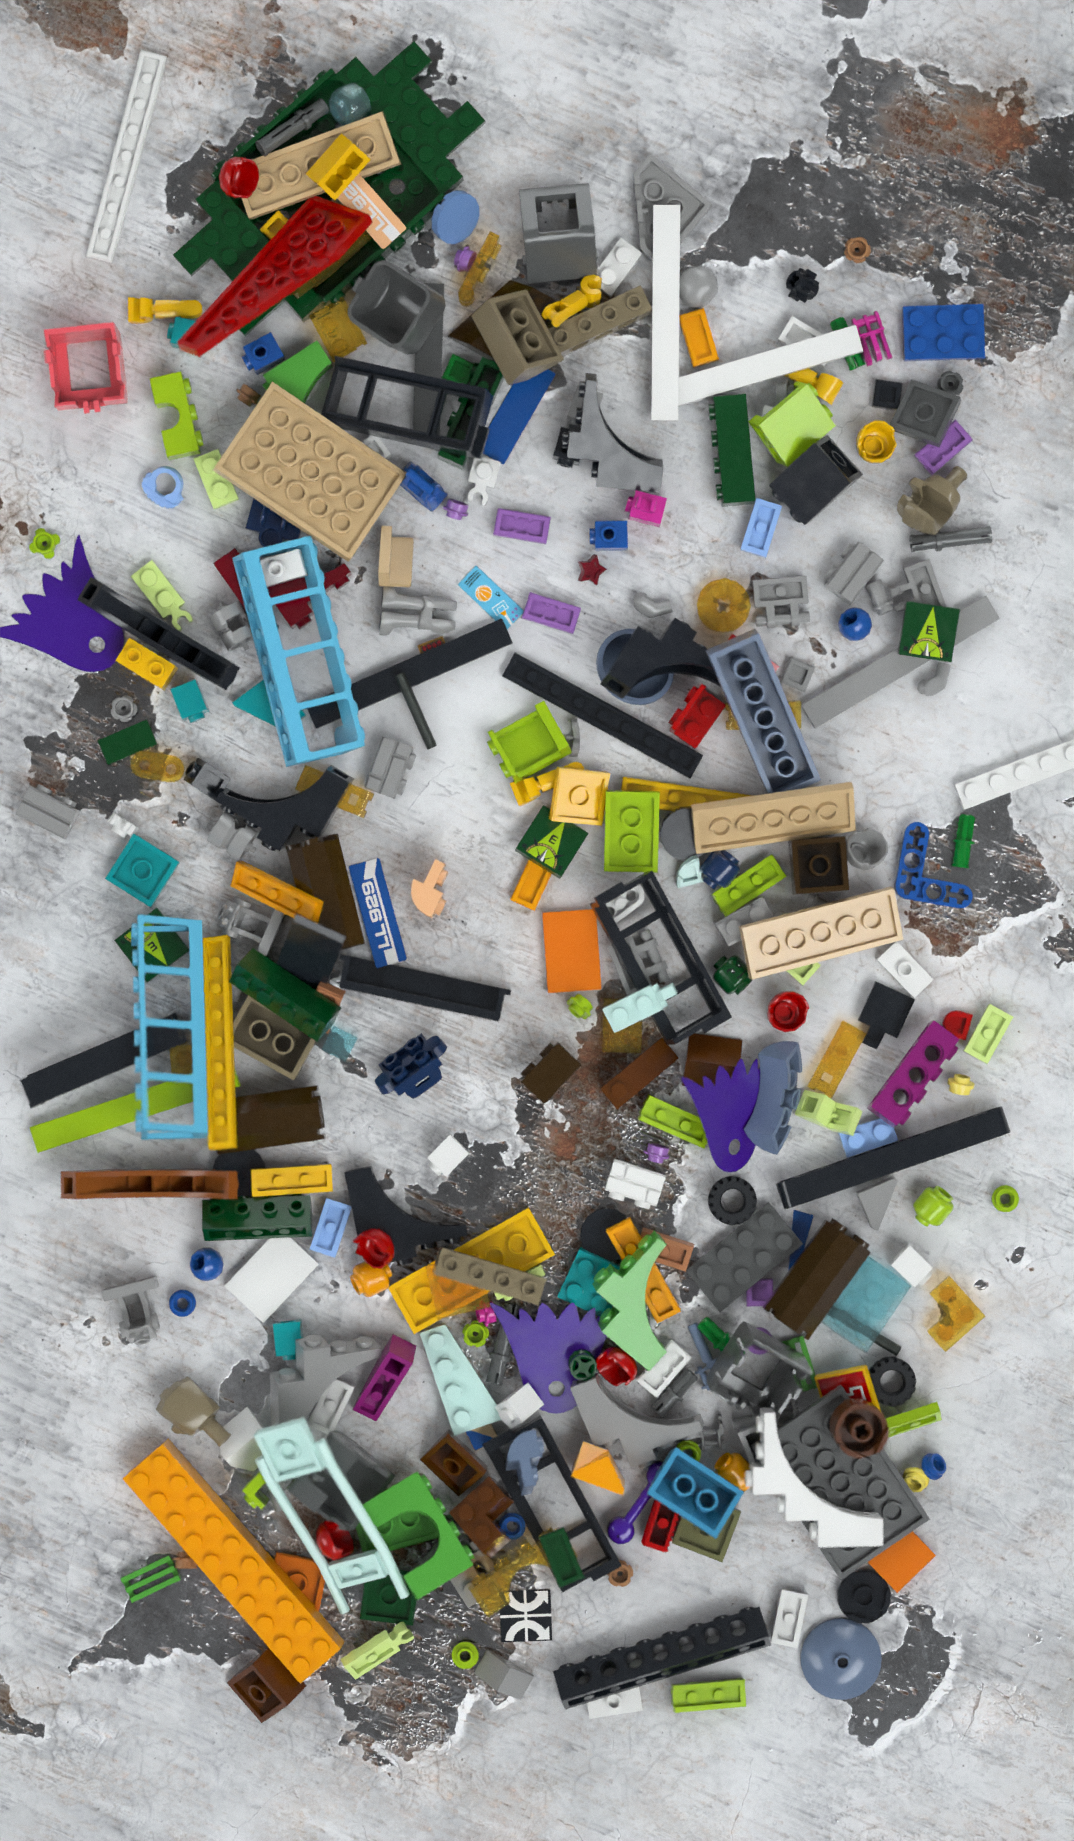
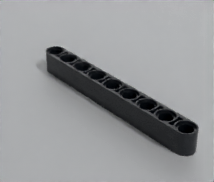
M1000 1106L776 1183V1187L784 1209H788L1000 1137L1011 1131L1003 1107Z

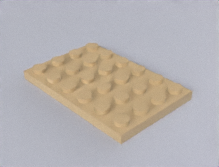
M274 382L266 390L213 469L214 472L348 562L406 474L405 471Z

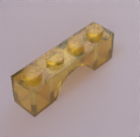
M549 1527L548 1529L541 1532L538 1535V1537L550 1531H553V1528ZM539 1540L532 1545L529 1542L525 1543L516 1550V1556L510 1560L507 1557L501 1559L493 1565L494 1571L488 1575H485L483 1572L470 1581L472 1585L468 1589L487 1618L510 1603L509 1586L512 1578L520 1569L533 1564H540L550 1568Z

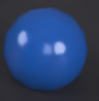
M853 607L841 614L838 626L843 637L849 641H859L869 635L872 622L869 613L862 608Z
M211 1247L198 1249L192 1255L190 1261L191 1272L194 1277L201 1281L216 1279L222 1273L224 1266L221 1254Z

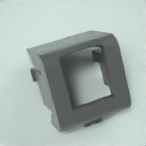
M589 183L519 189L525 255H522L523 265L527 269L528 283L581 279L587 275H597L596 260L598 254L595 244ZM568 199L569 209H577L578 229L539 232L537 212H542V202L547 201V204L552 201L558 200V203Z
M743 1321L707 1376V1384L710 1391L725 1399L728 1405L733 1406L737 1403L736 1409L742 1411L748 1405L751 1414L756 1417L760 1416V1408H772L774 1411L773 1408L775 1406L777 1412L781 1414L791 1398L797 1400L803 1391L795 1374L797 1373L799 1379L803 1381L813 1371L803 1354ZM753 1344L780 1358L762 1388L732 1373L736 1366L740 1368L746 1359L743 1349H748Z
M330 1432L325 1438L338 1467L362 1505L384 1492L394 1479L395 1475L348 1436ZM327 1468L295 1477L287 1487V1490L311 1511L318 1512L327 1521H334L339 1525L338 1529L344 1531L354 1530L360 1523Z

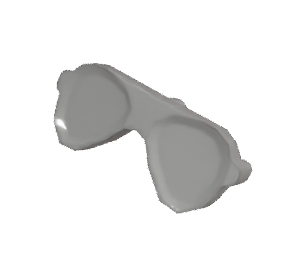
M569 719L568 721L572 723L573 735H566V741H573L572 754H569V757H578L580 748L579 725L577 719Z

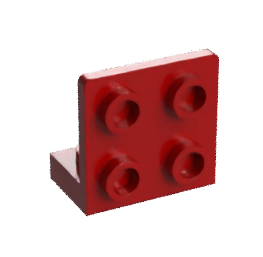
M701 684L699 688L696 686L692 687L684 699L687 703L684 710L678 708L668 722L672 725L669 731L694 749L697 748L726 707V704L705 690L706 686L704 684Z

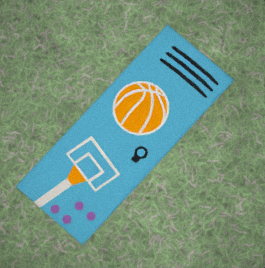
M477 566L458 584L495 621L502 618L507 629L524 613V610Z

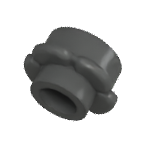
M946 371L941 375V379H938L937 388L954 395H959L963 390V378L958 373ZM949 382L953 383L952 387L948 386Z

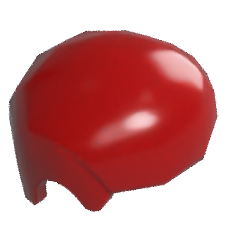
M243 157L228 159L221 167L219 173L220 188L226 195L233 198H249L256 190L259 181V169L256 163Z
M794 991L780 992L768 1004L767 1018L769 1023L775 1029L782 1032L795 1031L806 1022L809 1004L804 996Z
M368 1229L360 1233L353 1240V1243H357L355 1253L363 1256L365 1262L372 1268H384L394 1257L395 1250L392 1239L380 1229Z
M609 1347L596 1358L595 1362L598 1372L613 1386L617 1387L622 1383H625L624 1385L626 1386L637 1375V1364L634 1358L620 1347Z
M326 1520L316 1528L315 1539L320 1552L332 1560H339L352 1554L354 1544L349 1531L338 1529L339 1525Z

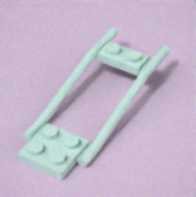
M304 1417L257 1430L254 1437L263 1456L255 1459L266 1485L317 1564L340 1614H345L350 1610L341 1591L342 1588L384 1578L386 1575L390 1576L400 1599L408 1597L410 1593L388 1546L338 1467L326 1440L321 1439L315 1442ZM327 1468L376 1549L339 1560H332L331 1563H328L278 1482Z

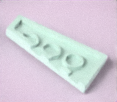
M446 1324L421 1332L420 1336L454 1436L501 1420L498 1411L495 1409L497 1404Z

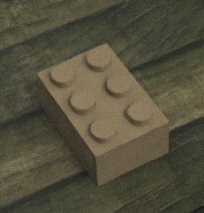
M247 996L233 1022L234 1048L293 1081L298 1077L316 1044L315 1040L250 996Z

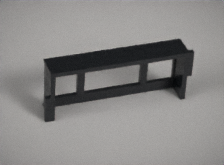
M335 356V367L321 415L344 430L481 460L490 430L489 427L485 426L493 396L483 387ZM347 373L368 377L357 417L336 413ZM377 379L438 392L427 432L366 419ZM447 394L476 400L464 441L436 435Z
M653 871L644 872L626 884L620 882L594 897L595 901L590 903V906L637 991L648 986L649 983L625 938L660 918L691 975L690 978L675 986L677 995L696 984L710 1010L709 1013L677 1032L672 1027L664 1010L651 1015L667 1045L677 1044L701 1029L703 1033H706L732 1018ZM641 884L655 911L620 931L606 903Z
M340 954L339 958L344 960L339 988L498 1022L501 1016L505 995H511V990L395 965L376 968L374 961Z
M176 1013L162 1018L164 1020L179 1021ZM147 1026L146 1059L176 1046L185 1045L190 1042L188 1036H185L183 1029ZM133 1030L27 1075L28 1077L20 1081L29 1100L30 1108H36L45 1104L48 1100L134 1065L135 1057L140 1056V1046L134 1045Z
M540 1415L516 1430L512 1431L510 1428L482 1445L550 1568L538 1538L545 1533L525 1496H521L517 1483V1473L513 1475L511 1470L505 1471L506 1461L499 1450V1447L514 1440L520 1434L534 1428L538 1429L550 1455L538 1462L536 1466L537 1472L555 1462L587 1520L566 1532L569 1540L591 1529L605 1554L604 1558L582 1569L584 1578L561 1587L560 1590L563 1593L590 1577L594 1582L622 1565L575 1478L572 1477L566 1461Z

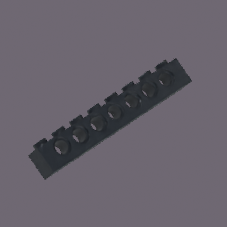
M746 1607L741 1609L739 1613L731 1616L720 1615L709 1623H695L680 1632H666L661 1638L654 1640L643 1639L632 1647H618L603 1656H589L584 1662L563 1664L558 1670L553 1671L561 1702L566 1710L771 1646V1642L760 1607ZM736 1628L746 1629L742 1635L736 1636L732 1634ZM711 1636L720 1637L714 1644L707 1643V1639ZM685 1644L694 1645L693 1649L688 1652L681 1651L682 1646ZM659 1652L668 1653L667 1657L663 1660L655 1659ZM634 1660L642 1661V1664L637 1668L629 1667L630 1663ZM608 1668L616 1669V1672L611 1676L603 1675ZM582 1676H590V1680L586 1684L578 1683Z

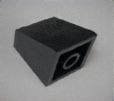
M826 435L814 442L769 486L772 488L773 496L779 502H784L789 507L791 516L797 522H802L806 525L863 474L834 441Z

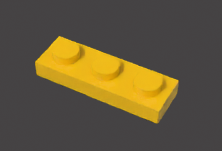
M317 1164L250 1169L251 1196L333 1192L332 1165Z

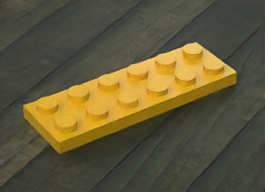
M529 1207L453 1249L454 1251L524 1272L555 1255ZM436 1260L388 1287L414 1334L490 1291L433 1274L432 1271Z

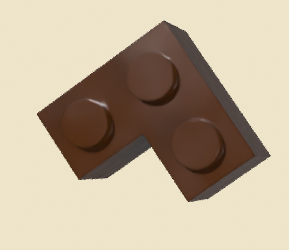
M490 1476L449 1512L478 1549L490 1558L511 1540L495 1519L511 1506L514 1500L499 1482Z

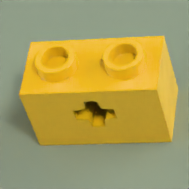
M131 638L128 639L115 660L163 691L166 690L178 670V667Z

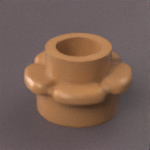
M862 237L851 238L845 244L846 250L844 254L849 261L853 260L854 263H862L870 255L871 248L867 240ZM855 248H859L860 251L858 253L855 252Z
M243 384L240 389H236L239 393L237 399L249 407L253 403L255 405L258 404L257 401L261 395L246 384Z
M178 1552V1557L173 1558L175 1560V1569H197V1564L186 1552Z
M619 1560L622 1566L607 1575L609 1576V1582L613 1586L624 1587L631 1582L630 1578L633 1576V1569L625 1561ZM621 1571L623 1574L618 1576L617 1573Z

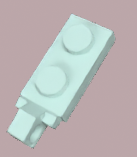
M673 983L659 988L658 984H650L605 1006L602 1010L612 1030L616 1033L663 1010L664 1007L668 1006L666 1000L677 995V990Z

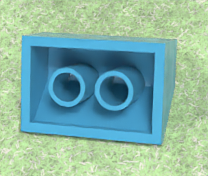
M676 1447L669 1451L647 1492L649 1496L714 1538H717L744 1491Z

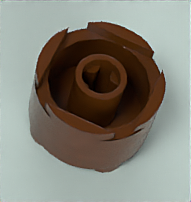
M859 1398L844 1400L834 1410L830 1419V1434L833 1440L843 1452L851 1457L861 1459L873 1454L875 1455L887 1443L889 1437L887 1420L883 1413L867 1400ZM861 1424L864 1426V1429L862 1431L854 1430L856 1426H860Z

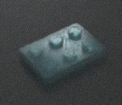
M868 1256L821 1323L864 1353H867L911 1285Z

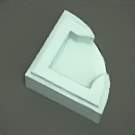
M697 854L689 857L680 865L676 874L677 888L704 882L702 881L703 876L700 871Z

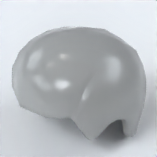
M703 266L689 267L680 275L679 297L683 303L691 307L707 305L718 292L717 277L708 268Z
M873 828L855 831L846 840L847 860L851 866L858 869H873L885 859L888 853L887 841L880 832Z

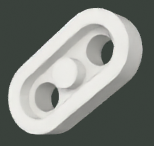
M640 885L630 889L636 894V898L633 901L626 899L625 892L606 903L607 907H612L615 911L612 916L615 923H618L642 904L644 890Z

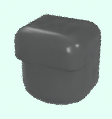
M379 261L374 264L366 278L359 277L352 288L356 295L348 307V317L352 323L388 347L409 355L417 353L423 347L442 316L446 303L444 297L432 287L424 284L390 262Z

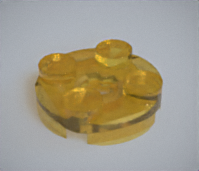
M727 578L708 583L701 590L697 601V612L700 621L711 631L721 633L733 632L740 628L747 620L751 607L749 595L744 587L736 581ZM719 599L730 602L728 606L729 612L724 610L719 612L717 610L719 606L717 601Z

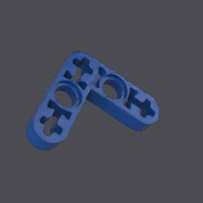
M921 822L909 824L905 828L895 880L896 894L900 898L952 908L967 907L973 899L972 891L968 886L922 877L929 830ZM916 827H920V832L924 833L923 838H918L917 846H922V851L915 848L906 849L907 843L913 845L914 838L909 835V832L915 830ZM908 853H915L919 857V864L916 868H909L905 865L904 858ZM902 870L909 873H918L917 878L911 876L910 885L914 886V891H909L908 895L904 894V889L900 888V884L905 883L907 875H901ZM936 884L940 887L941 895L938 899L932 900L927 896L926 889L929 885ZM946 886L951 887L949 889L951 893H958L959 889H963V894L967 895V900H962L961 904H957L956 898L947 897L948 903L943 902L946 895Z

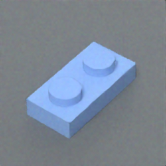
M756 498L740 549L741 551L766 558L782 508L781 505Z
M880 1118L857 1125L853 1136L839 1133L847 1158L898 1141L894 1127H891Z
M326 1198L310 1250L336 1257L352 1209L351 1205Z

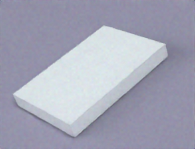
M292 1237L269 1238L224 1287L264 1323L319 1263Z

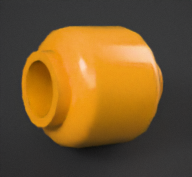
M364 1261L354 1266L350 1280L358 1295L363 1294L369 1298L389 1287V1278L392 1277V1273L388 1265L384 1268H372Z
M737 1452L725 1453L719 1457L714 1465L715 1473L742 1491L749 1489L745 1485V1470H749V1462Z

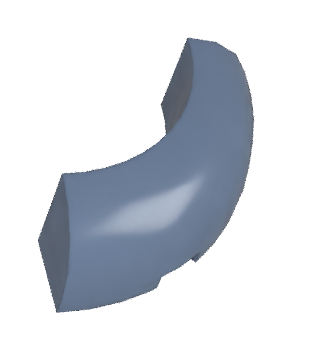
M794 1041L773 1043L765 1047L758 1054L760 1062L759 1093L754 1111L744 1128L748 1138L756 1146L775 1155L779 1153L792 1127L788 1125L792 1110L797 1109L800 1100L801 1089L797 1088L798 1073L802 1072V1058L799 1043Z

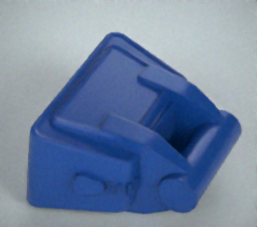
M410 461L402 469L406 474L400 485L431 512L448 496L441 485L424 472L419 465H414Z

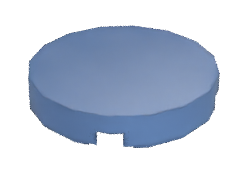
M459 190L448 193L443 197L445 200L441 205L438 204L432 216V230L434 234L447 244H457L464 241L471 235L479 219V204L476 198L465 191Z

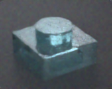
M333 1026L322 1050L346 1062L358 1038Z

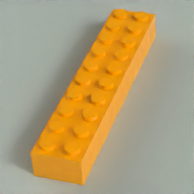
M169 1438L123 1478L126 1484L300 1684L342 1648L345 1642L322 1614L317 1611L315 1606L283 1569L276 1564L270 1554Z

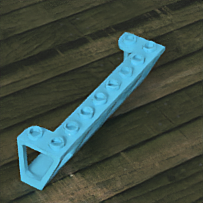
M311 536L243 552L232 558L286 767L342 755L365 746V733L359 723L357 716L358 706L356 701L353 700L351 679L346 673L344 665L345 655L339 646L337 638L338 628L332 619L330 611L331 601L325 592L324 574L319 568L317 561L318 551ZM301 549L308 574L304 576L308 589L271 598L266 586L260 558ZM310 596L321 642L284 650L272 606ZM323 649L335 694L298 703L295 698L286 658ZM337 701L343 725L335 729L334 738L336 746L310 752L299 713L300 710Z
M137 915V923H132L131 946H137V950H132L133 966H138V976H133V993H139V1003H134V1019H139V1030H134V1045L140 1046V1056L135 1057V1073H140L141 1083L135 1084L136 1100H141V1110H136L135 1116L136 1132H141V1140L207 1138L202 920ZM144 923H151V924L172 925V926H143V925H144ZM189 931V968L155 966L144 963L143 932ZM145 973L188 976L190 978L191 1021L146 1017ZM147 1026L191 1030L193 1070L191 1075L147 1071ZM147 1081L191 1083L193 1085L194 1124L150 1123L148 1121ZM148 1131H161L171 1133H148Z

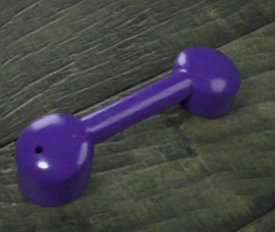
M654 1461L652 1465L647 1467L646 1479L648 1484L625 1517L617 1516L608 1522L607 1534L614 1543L626 1544L632 1540L635 1531L633 1523L651 1498L647 1492L663 1461Z

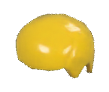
M878 420L864 425L856 437V448L859 456L868 463L877 464L889 459L897 446L894 436L895 429L887 422Z

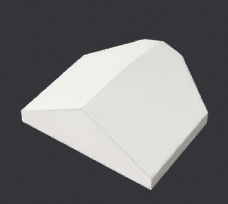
M247 1406L223 1426L231 1436L220 1446V1452L230 1466L254 1472L258 1468L255 1459L263 1456L254 1434L257 1430L265 1427Z

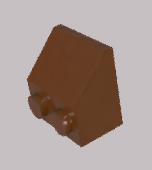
M269 1647L258 1654L227 1682L261 1723L288 1706L306 1687L304 1682L300 1684Z

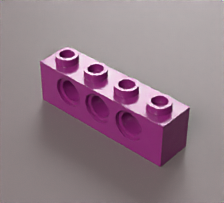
M930 1021L867 1109L891 1127H895L898 1124L903 1125L912 1114L909 1111L914 1102L919 1104L926 1095L927 1090L924 1089L930 1080L935 1082L942 1073L941 1064L945 1059L950 1061L959 1049L955 1045L960 1039L936 1021ZM927 1047H932L936 1050L937 1058L935 1061H930L925 1057V1049ZM912 1068L918 1069L921 1073V1080L918 1083L913 1082L909 1077V1072ZM896 1090H901L905 1093L906 1100L903 1104H898L894 1101L893 1094Z

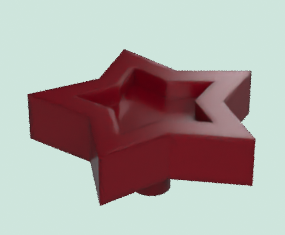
M593 554L588 561H578L581 568L578 581L589 580L594 585L598 584L599 575L607 569L599 565L596 554Z

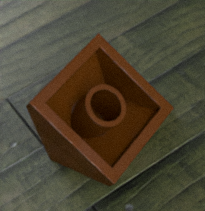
M697 1033L692 1034L688 1037L683 1077L694 1081L704 1088L703 1077L705 1076L715 1086L718 1066H722L730 1078H732L733 1071L741 1059L743 1040Z
M449 1429L420 1459L458 1497L487 1472L488 1467L456 1435L454 1436L453 1432Z

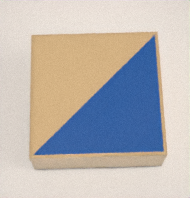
M491 1423L465 1432L474 1451L483 1448V1443L498 1436Z

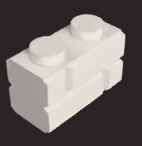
M614 1158L605 1190L609 1191L608 1197L624 1201V1198L628 1197L635 1200L634 1205L649 1209L650 1205L657 1206L666 1175Z

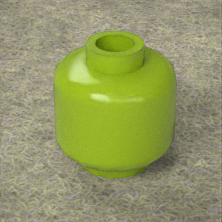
M939 1186L935 1188L927 1187L913 1204L914 1210L917 1213L915 1218L926 1227L929 1224L940 1226L954 1209L951 1202L953 1200L952 1196Z

